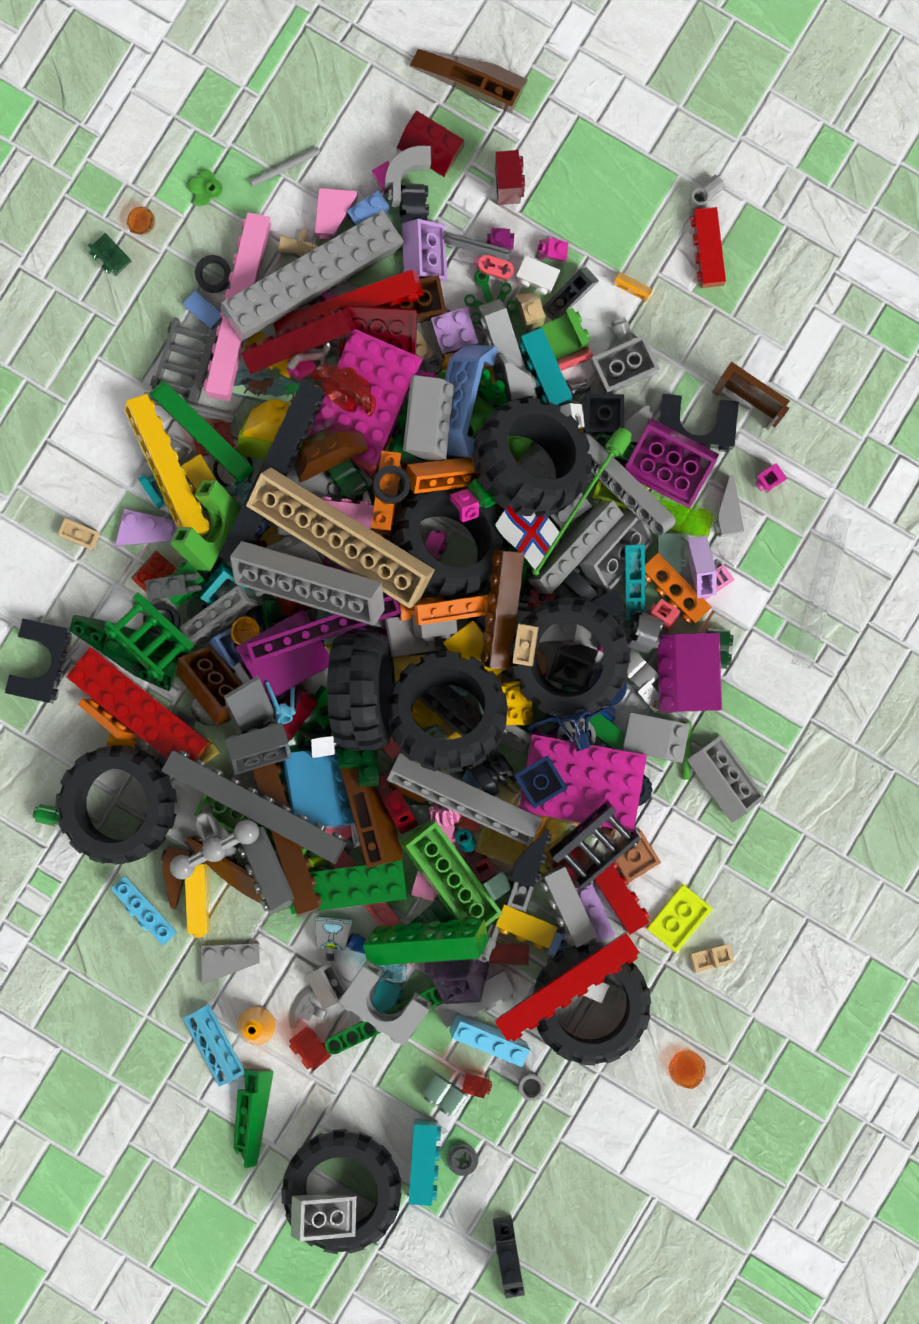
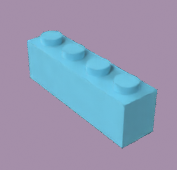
M457 1013L449 1029L452 1039L520 1067L523 1066L530 1052L526 1041L522 1039H517L514 1042L512 1039L507 1041L500 1030Z

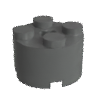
M638 610L633 611L630 615L632 618L631 622H627L624 628L627 635V645L630 649L647 654L653 648L656 649L660 643L658 636L664 622L656 616Z

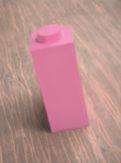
M319 188L315 228L316 238H319L321 241H330L337 237L348 217L347 210L352 208L357 201V191Z

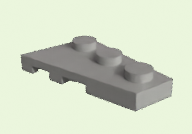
M260 943L202 945V985L260 963Z

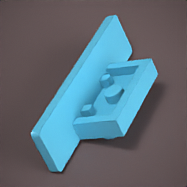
M126 876L121 878L111 888L113 893L125 904L126 911L131 916L135 915L139 920V925L145 931L149 930L161 945H165L177 933Z

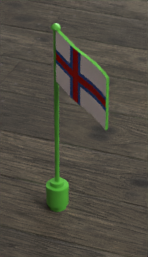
M619 427L618 430L614 431L605 445L609 455L560 532L547 516L536 517L535 513L527 517L518 515L509 506L502 513L495 524L497 530L516 550L524 553V558L533 568L532 572L534 575L540 574L539 570L611 457L622 456L630 444L632 434L628 430Z

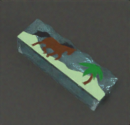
M241 369V371L236 373L232 395L263 403L270 399L289 402L291 405L302 381L294 383L289 382L290 379L285 377L275 379L266 373L256 375L250 374L247 369Z

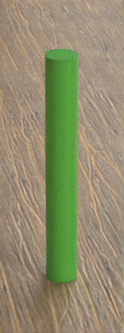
M684 722V724H689L690 728L683 759L682 780H690V764L687 759L691 757L692 722Z

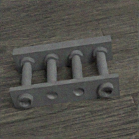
M175 317L174 321L169 323V336L156 376H152L150 386H152L151 389L153 390L162 381L165 369L190 376L194 382L192 387L189 386V388L168 381L165 382L175 392L186 395L189 403L198 405L204 381L208 374V364L214 356L212 354V347L214 343H217V330L211 328L210 333L204 334L181 327L179 318ZM177 333L204 341V344H206L204 351L201 350L199 352L174 344ZM171 351L198 359L200 362L198 369L195 368L193 370L168 362Z

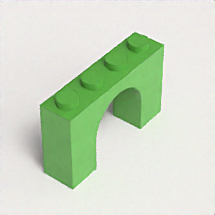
M202 480L194 496L205 506L210 514L211 527L209 534L203 539L192 527H178L170 544L196 570L211 571L242 507L217 480Z

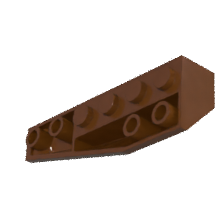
M422 49L417 50L410 64V67L511 114L528 79L493 63Z
M357 768L340 769L366 869L404 859L395 823L376 787L358 786Z
M194 835L193 838L190 836L186 838V841L196 853L202 850L203 842L200 837ZM232 855L224 857L218 862L205 861L228 884L261 904L263 899L261 894H257L254 889L253 883L255 880L252 875H248L245 867L246 863L244 865L237 863L238 859Z

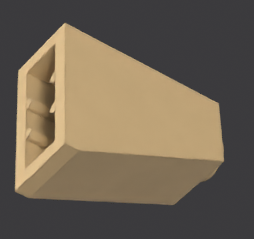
M532 290L515 295L525 332L543 326L545 314L537 294Z

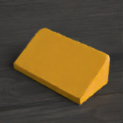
M621 272L614 280L615 286L645 302L653 291L652 288Z

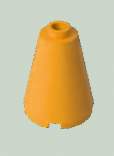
M259 1006L250 1007L243 1011L237 1022L239 1036L250 1045L265 1044L272 1038L276 1028L273 1015L266 1008Z

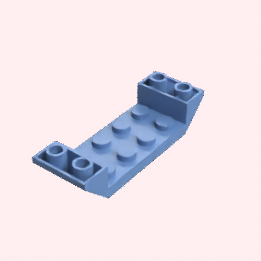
M465 345L449 359L445 381L453 384L454 388L446 457L472 458L473 443L475 439L467 435L483 365L494 366L497 346Z

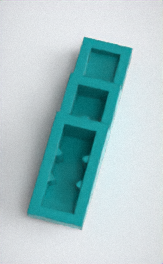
M644 544L625 545V620H632L630 615L633 611L638 610L645 613Z

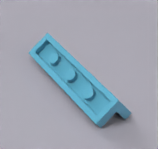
M209 1004L182 1018L219 1087L244 1074V1068ZM191 1018L195 1019L197 1027L194 1026ZM201 1036L205 1038L206 1044L203 1043ZM210 1054L214 1055L216 1059L215 1061L212 1060ZM220 1071H222L225 1075V1080H223L222 1076L220 1075Z

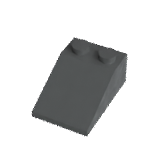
M258 676L224 696L231 725L239 735L248 733L251 729H262L271 723L277 722L273 707Z

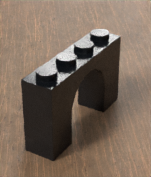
M662 394L659 414L660 423L709 449L718 448L720 452L733 450L735 447L739 401L719 400L714 429L705 435H694L686 431L680 421L682 396Z
M22 618L18 637L43 643L50 651L51 665L43 676L36 679L9 674L5 693L53 704L59 695L57 686L58 682H61L63 678V671L61 669L62 664L66 663L68 652H66L67 644L70 645L72 633L65 627Z

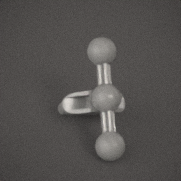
M204 804L196 821L198 831L204 843L202 850L190 857L186 855L176 856L170 863L172 875L177 879H187L193 874L195 867L207 860L218 862L224 857L235 854L238 843L246 845L254 843L259 836L257 824L252 820H242L236 825L234 833L231 831L227 832L213 816L214 808L212 805Z

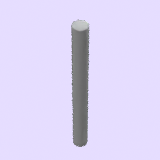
M318 147L251 179L250 182L254 187L321 153Z

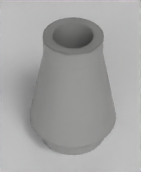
M625 317L611 322V329L620 344L631 340L629 321Z

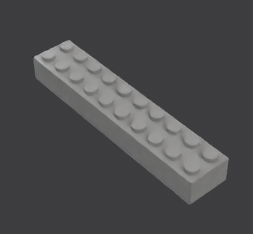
M384 210L223 301L221 311L242 342L327 291L401 250L404 241Z

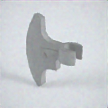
M310 987L304 990L294 1002L290 1014L291 1029L296 1028L298 1022L302 1019L310 1021L313 1015L325 1019L327 1011L314 1006L310 1002L312 993Z

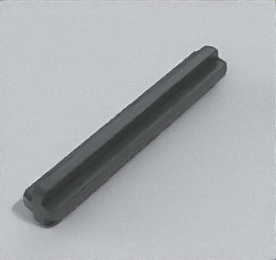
M449 232L443 237L445 244L507 261L512 257L511 250Z

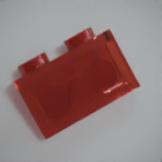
M155 551L131 579L147 593L145 580L164 578L169 574L171 575L176 570V567L158 551Z

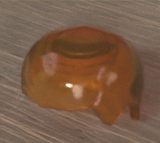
M140 206L134 208L129 213L126 223L130 232L142 236L153 231L156 220L149 208Z

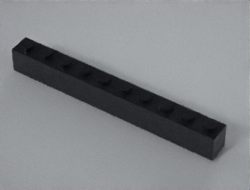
M305 381L301 382L219 557L231 562L230 556L241 541L255 544L258 535H255L258 527L263 528L266 518L246 506L260 474L272 468L287 477L292 467L288 464L291 458L296 459L300 450L297 448L300 440L304 442L308 431L305 429L308 423H313L317 415L314 413L317 405L321 406L325 398L322 395L323 390Z

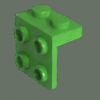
M573 308L566 310L564 316L539 327L543 328L556 360L584 349L589 344L590 335L587 329L582 328L580 324L582 318L579 312H575Z

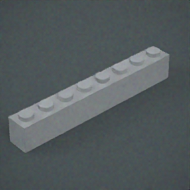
M399 753L387 779L389 782L527 846H530L542 820V818L537 817L533 813L524 811L516 805L501 800L499 797L492 796L479 788L468 785L464 781L453 778L445 772L423 768L419 761H410L402 753Z

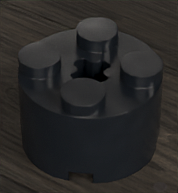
M401 184L402 196L399 206L401 223L415 219L427 221L429 204H425L429 192L428 185Z

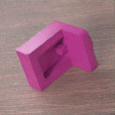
M550 237L540 240L537 247V258H549L560 262L567 261L568 242Z
M468 489L450 495V501L460 511V520L462 522L479 516V501Z

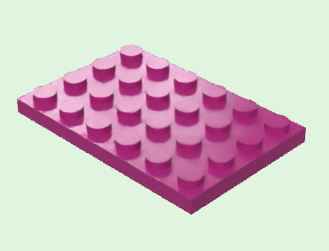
M357 329L352 331L309 436L336 423L357 430L364 434L369 450L355 457L379 466L381 452L386 449L410 391L411 376L417 374L423 358Z
M532 734L526 768L548 755L568 789L535 809L532 808L522 791L519 804L520 809L537 815L583 822L604 802L609 800L616 810L614 817L628 831L634 832L647 755L594 745L576 752L573 742ZM604 822L601 825L603 827L614 828L609 822Z

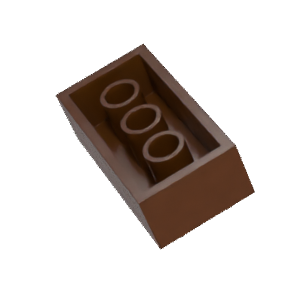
M439 275L419 279L424 295L419 296V299L416 301H405L401 303V306L396 307L417 309V323L430 321L433 317L447 313Z
M211 645L178 658L176 675L217 726L229 722L230 717L224 696L243 684Z

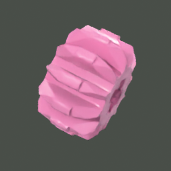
M432 802L431 807H429L430 819L437 822L440 827L454 826V823L460 822L462 817L461 814L435 802Z

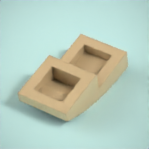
M729 944L689 954L694 973L734 963Z

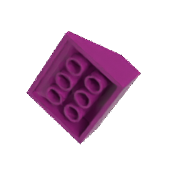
M651 418L625 469L638 482L690 509L715 465L719 454Z
M304 609L236 647L251 677L258 676L269 700H271L265 682H269L276 697L328 668L330 655L322 641L251 664L245 645L311 623Z
M720 633L659 635L658 674L660 712L677 713L722 710Z

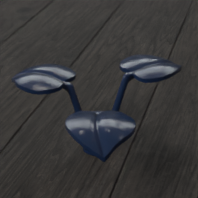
M609 706L590 715L588 714L591 713L590 710L565 716L559 719V715L547 716L532 722L527 727V732L535 725L547 721H556L569 737L570 742L574 743L576 752L591 747L588 736H590L588 721L599 713H616L615 707ZM582 717L585 720V732L583 729L579 730L577 724ZM563 721L573 722L576 730L572 732L573 736L564 726Z

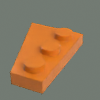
M94 699L80 700L78 705L117 739H139L136 733L100 706Z

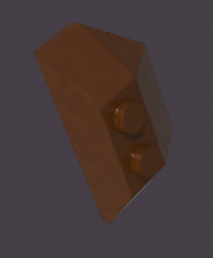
M336 423L305 438L294 465L299 482L310 479L368 451L364 434Z

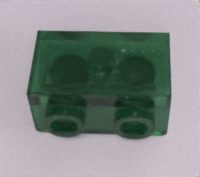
M106 233L93 244L89 243L87 245L90 249L88 253L95 261L99 259L103 263L101 267L108 274L112 273L115 277L132 262Z

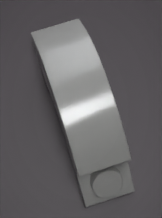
M431 146L408 148L399 153L390 163L386 172L384 188H391L388 189V200H392V207L400 206L401 180L406 174L412 171L430 170Z

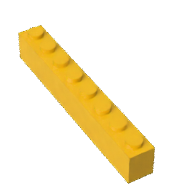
M148 394L126 400L123 409L177 528L192 527L201 537H205L209 531L208 520L201 513L202 508L199 501L195 500L193 487L191 484H188L186 472L179 465L177 452L170 445V437L168 433L164 432L162 419L155 412L153 400L149 399Z

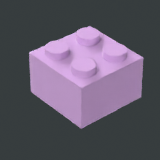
M467 307L431 318V325L442 359L444 354L455 353L465 345H478L477 336Z

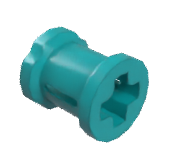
M462 829L456 833V842L463 852L469 853L476 848V841L468 829Z

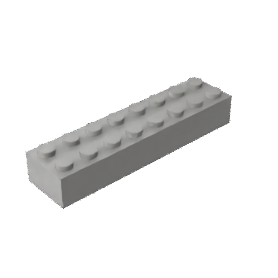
M243 541L240 542L230 556L234 580L237 585L373 626L385 610L382 583Z

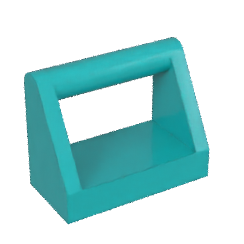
M222 562L202 585L200 599L211 605L218 600L213 594L227 578L235 582L233 569L229 565Z

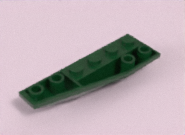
M79 615L72 617L70 632L135 677L168 692L171 690L177 677L178 658L185 656L184 652H180L162 669L164 677L159 681L157 678H152L148 674L147 669L115 638L111 639L105 633L104 627L107 621ZM124 626L119 631L129 638L136 630ZM144 633L134 645L142 652L156 638ZM163 642L148 658L156 665L175 646Z

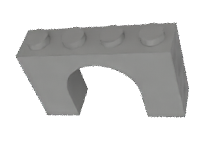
M366 960L342 994L339 1003L345 1010L352 1011L359 1019L373 1025L378 1032L388 1035L393 1042L404 1046L429 1011L432 1003L415 992L400 1012L385 1014L378 1011L371 1003L370 991L380 978L383 970L369 960Z

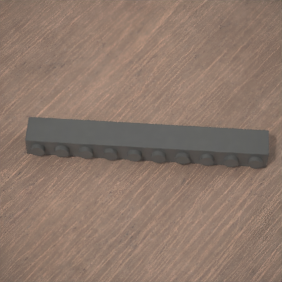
M172 750L162 772L336 864L346 845V842L342 841L343 836L334 831L332 835L325 832L326 827L316 822L315 825L308 823L309 818L300 813L298 816H295L291 813V808L283 804L280 807L273 804L275 802L274 799L266 795L263 798L256 795L257 790L249 786L246 789L239 786L241 782L232 777L229 780L222 777L224 773L216 768H213L212 771L205 768L206 763L199 759H196L195 762L190 760V755L182 750H179L178 753Z

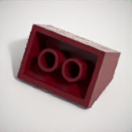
M416 110L404 129L397 149L404 151L415 146H431L430 169L445 178L464 148V139Z

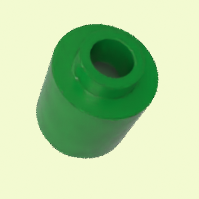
M39 804L38 807L34 808L33 818H35L36 823L50 826L59 825L57 821L60 819L59 808Z

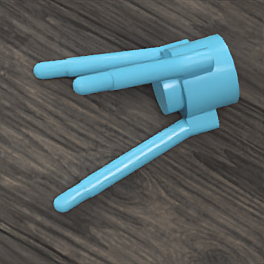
M265 682L271 697L269 701L275 712L277 722L282 724L291 722L293 719L292 715L296 714L294 708L295 686L290 689V707H288L287 704L278 705L269 682Z

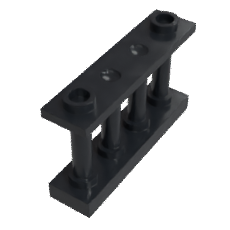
M609 800L604 802L549 850L552 858L557 863L565 860L580 875L577 881L582 889L591 885L599 874L628 849L635 847L641 839L636 829H634V832H629L614 817L616 810ZM604 822H609L624 837L616 845L599 829ZM591 834H594L609 850L601 858L585 843V839ZM579 847L594 862L589 869L585 870L570 855L574 848Z

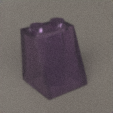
M479 959L444 961L432 978L444 1004L481 1002L489 964Z

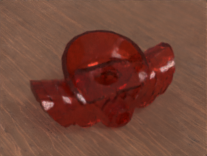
M324 363L312 371L309 377L323 382L324 393L337 406L350 413H354L358 406H360L369 417L373 415L376 408V398L371 394V385L365 378L357 374L355 369L350 367L339 369L338 366H329L327 363Z

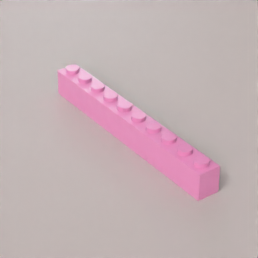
M247 212L246 219L243 218L241 226L243 234L238 238L237 247L239 251L238 254L234 255L233 265L235 267L234 272L231 271L229 275V283L231 284L230 289H226L225 300L258 282L271 228L269 216ZM221 311L220 318H222L221 325L217 326L216 336H218L217 343H214L212 347L213 361H209L208 372L210 373L208 379L204 381L203 389L207 397L230 401L244 340L241 342Z

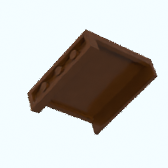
M732 361L712 391L713 394L719 396L725 387L769 416L772 421L766 428L767 430L772 426L775 428L789 410L787 405L790 400Z

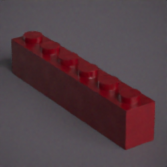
M339 306L330 310V315L324 317L323 314L313 317V322L307 324L304 321L295 325L297 329L290 331L287 328L278 332L280 335L273 338L271 335L262 339L263 343L259 345L254 342L245 346L246 350L241 355L249 373L253 374L354 331L356 327L348 308L341 309Z

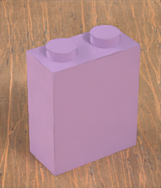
M707 536L688 539V565L697 598L716 595V567Z

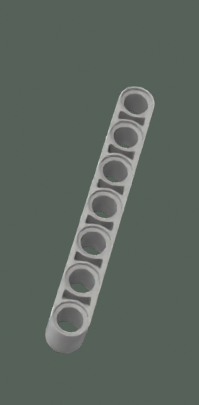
M585 432L590 444V450L587 453L592 455L591 472L596 475L609 454L590 434ZM612 456L598 479L653 533L659 536L664 534L675 525L674 516Z

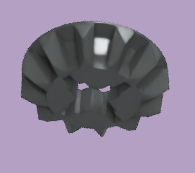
M459 1144L448 1153L447 1163L453 1173L459 1176H466L476 1169L478 1155L471 1146ZM464 1152H466V1159L471 1163L464 1162L460 1168V1160L456 1157H462Z

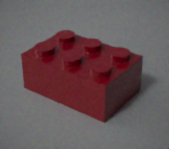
M519 150L496 151L495 176L498 205L520 204L521 197H524L525 175L522 174L524 163L523 156H519Z

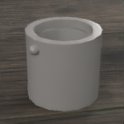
M526 1073L520 1078L517 1091L520 1092L524 1099L534 1101L542 1096L545 1084L539 1075Z

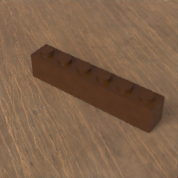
M495 549L492 556L493 568L489 579L491 585L490 593L487 596L488 610L485 615L484 644L480 655L481 662L485 663V666L488 668L510 669L512 655L509 652L511 641L514 640L524 561V553L520 551Z

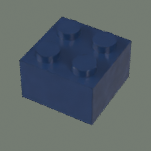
M548 755L514 775L533 809L568 789Z

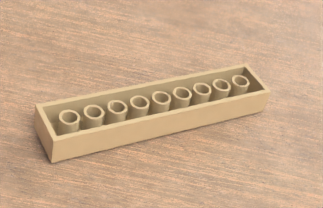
M272 468L260 474L246 505L352 573L381 582L384 593L408 608L413 607L419 602L435 569Z

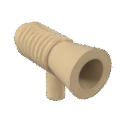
M301 229L298 241L281 234L278 253H295L296 255L304 256L319 246L317 243L306 241L308 231Z

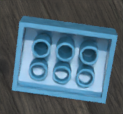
M334 748L335 755L312 758L305 751L292 752L291 758L284 760L292 814L298 816L300 813L309 818L308 823L315 825L317 822L326 827V829H342L354 824L341 772L338 769L336 757L338 748Z

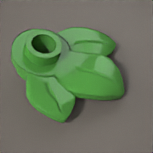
M202 169L200 177L192 178L187 183L188 189L195 194L193 199V205L205 206L212 198L219 197L223 192L221 182L215 179L212 171Z

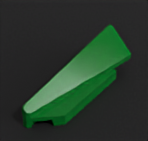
M245 1069V1089H239L237 1092L233 1148L237 1154H241L243 1157L244 1168L254 1167L258 1164L274 1073L271 1070Z

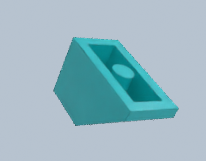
M380 978L372 1005L380 1012L395 1006L397 1001L401 1002L404 993L401 990L402 985Z

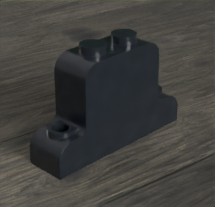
M512 1216L493 1219V1226L505 1297L507 1299L525 1296ZM501 1227H507L508 1231L506 1233H502L500 1231ZM517 1287H518L517 1291H511V1290H510L511 1288H517Z

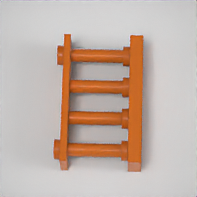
M382 451L379 470L385 466L401 468V453ZM394 473L384 475L380 480L381 491L387 496L398 495L400 477ZM376 496L371 528L377 534L390 536L391 527L394 524L396 504L384 503Z
M438 595L436 599L425 597L420 598L419 602L411 608L398 601L402 612L400 613V621L413 619L412 615H415L416 625H424L486 615L488 610V595L464 596L463 598L444 600L442 595Z

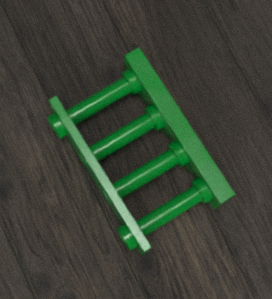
M138 592L132 599L133 608L114 625L109 620L105 623V633L111 639L115 638L147 669L148 674L152 678H157L161 681L164 677L162 669L180 652H184L186 655L193 650L194 644ZM137 613L144 614L147 617V621L129 638L119 631ZM156 626L161 630V634L141 652L134 643L148 629ZM166 639H170L175 647L155 665L148 656Z

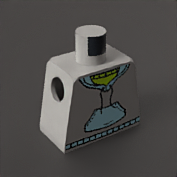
M316 916L317 948L325 949V961H336L337 950L345 951L353 920Z

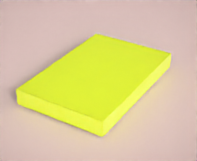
M682 884L646 929L677 953L713 908Z

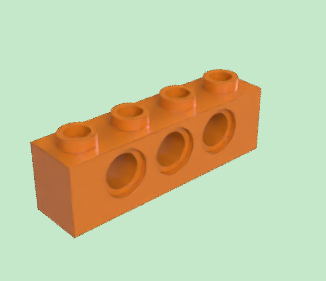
M659 553L645 565V581L648 583L652 582L656 586L654 588L655 591L662 597L665 595L669 599L668 603L680 610L683 614L681 617L688 624L692 623L694 625L712 608L703 598H697L695 589ZM657 572H664L666 580L659 581L656 578ZM670 586H677L680 590L679 594H671ZM685 599H690L693 602L691 609L684 607L683 601Z

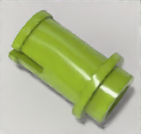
M319 855L308 858L311 866L308 867V872L325 866V858Z

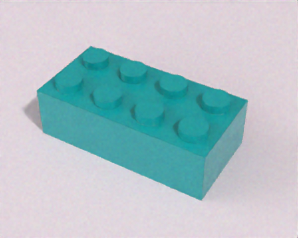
M543 328L521 336L519 350L522 358H526L527 371H530L535 378L536 391L542 394L541 403L545 405V403L551 402L557 406L571 403L572 395Z
M415 1119L408 1204L432 1206V1200L436 1201L437 1185H434V1181H438L439 1166L435 1165V1161H439L440 1146H436V1142L441 1140V1126H438V1121Z

